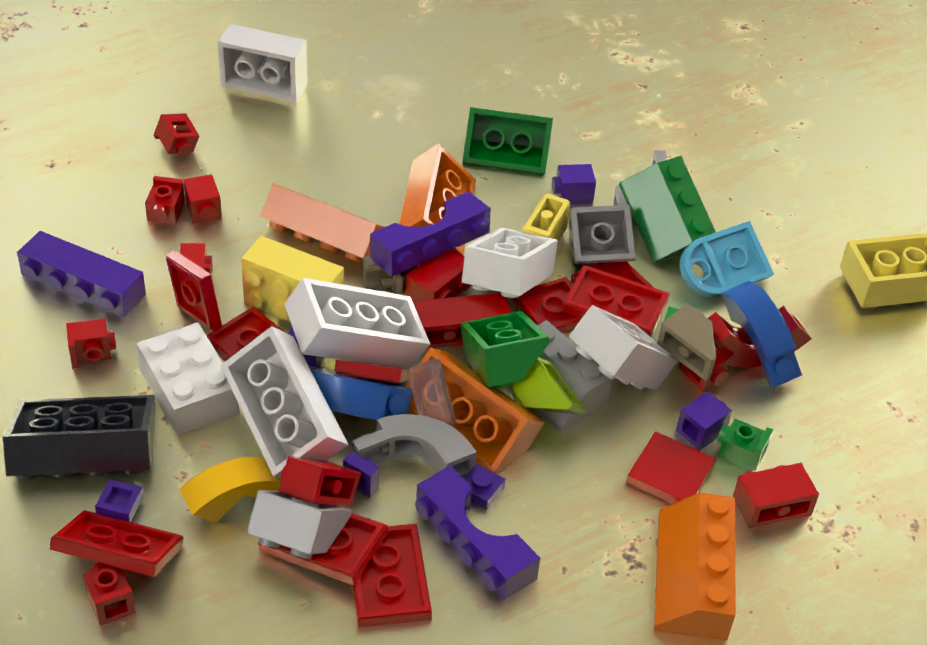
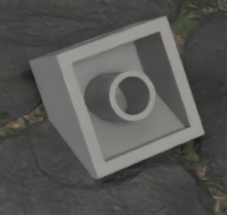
M630 205L570 208L568 230L570 250L575 264L635 261Z
M258 490L247 533L259 537L258 542L262 545L279 548L281 544L291 548L290 554L311 559L312 554L326 553L341 529L349 520L352 509L340 505L311 503L278 490Z

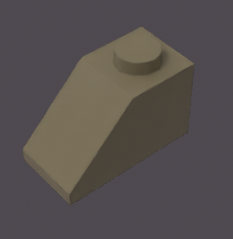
M685 304L662 322L657 344L707 381L711 377L716 359L712 321L689 304Z

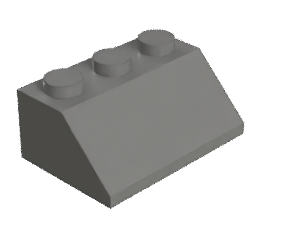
M546 320L537 326L549 336L550 343L539 358L550 361L587 409L583 415L537 411L561 433L608 403L612 379L598 370L599 364L593 359L588 360L578 353L575 349L577 346Z

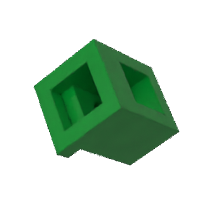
M734 418L731 426L724 424L719 432L717 442L721 444L718 457L746 470L757 471L767 452L773 429L767 427L764 431Z

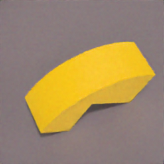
M241 457L219 463L204 470L185 483L179 491L194 516L217 523L244 495L256 499L258 490H279L282 479L273 477L265 458Z

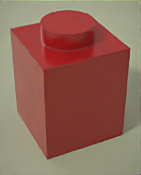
M213 175L183 179L185 202L192 223L222 219L220 194Z

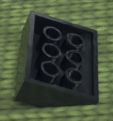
M155 395L19 400L2 436L6 476H17L18 479H32L38 475L52 474L57 478H65L74 473L102 476L113 471L139 474L145 470H150L153 457Z

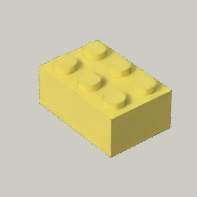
M927 233L847 242L840 269L861 308L927 301Z
M260 236L241 258L244 303L283 320L290 321L284 304L302 278L344 285V267L264 236Z

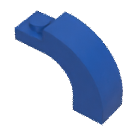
M751 281L721 292L731 321L739 324L750 337L759 356L769 386L774 388L802 376L793 350L796 348L795 342L782 315L768 294L758 284Z
M308 365L332 411L375 420L392 415L408 414L413 391L411 388L337 374L327 368Z

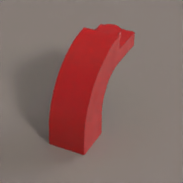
M783 305L778 310L795 342L796 348L793 349L795 352L812 338L797 317ZM717 312L708 317L712 321L715 348L727 359V364L738 368L762 366L757 351L743 328L732 326Z

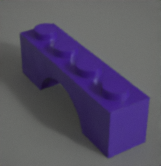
M469 191L444 202V218L435 224L425 227H409L393 223L370 233V258L391 276L399 274L490 233L491 208Z
M451 465L417 484L415 507L418 514L423 519H428L437 529L441 539L446 543L450 542L459 552L462 561L467 566H472L479 573L489 590L495 591L503 600H506L537 580L541 558L518 534L508 536L487 534L476 528L469 521L466 514L470 510L472 487Z

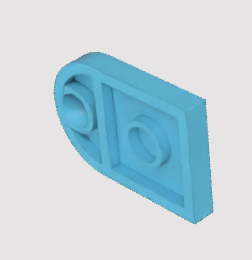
M750 221L696 239L686 247L680 259V271L685 283L694 292L705 297L721 296V292L744 282L751 281L757 283L774 275ZM692 265L701 267L703 278L696 277L693 274Z

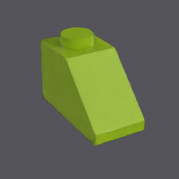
M542 358L536 360L521 381L511 383L510 387L515 392L513 394L514 400L526 409L530 408L539 412L582 415L587 411L553 364Z

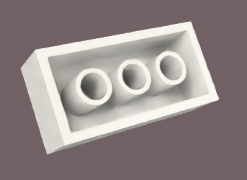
M302 278L284 304L301 353L305 355L411 369L430 345L410 296Z
M271 326L220 365L273 477L281 479V473L286 465L288 456L327 461L348 446L293 336Z

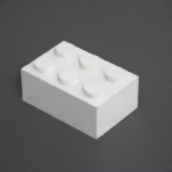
M230 24L218 40L221 86L297 102L307 85L306 40Z
M502 227L466 246L462 283L472 285V288L475 290L500 291L504 297L517 298L553 275L558 240Z
M593 305L569 335V338L578 344L575 348L576 351L588 360L594 358L600 363L598 370L612 380L616 377L626 385L631 383L640 390L646 387L656 391L679 361L634 323Z
M198 322L136 343L140 371L177 436L240 414L239 404L220 366L223 362Z

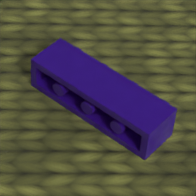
M43 231L36 233L17 251L21 275L50 286L54 290L72 295L81 301L101 307L107 312H113L125 317L146 295L142 271Z

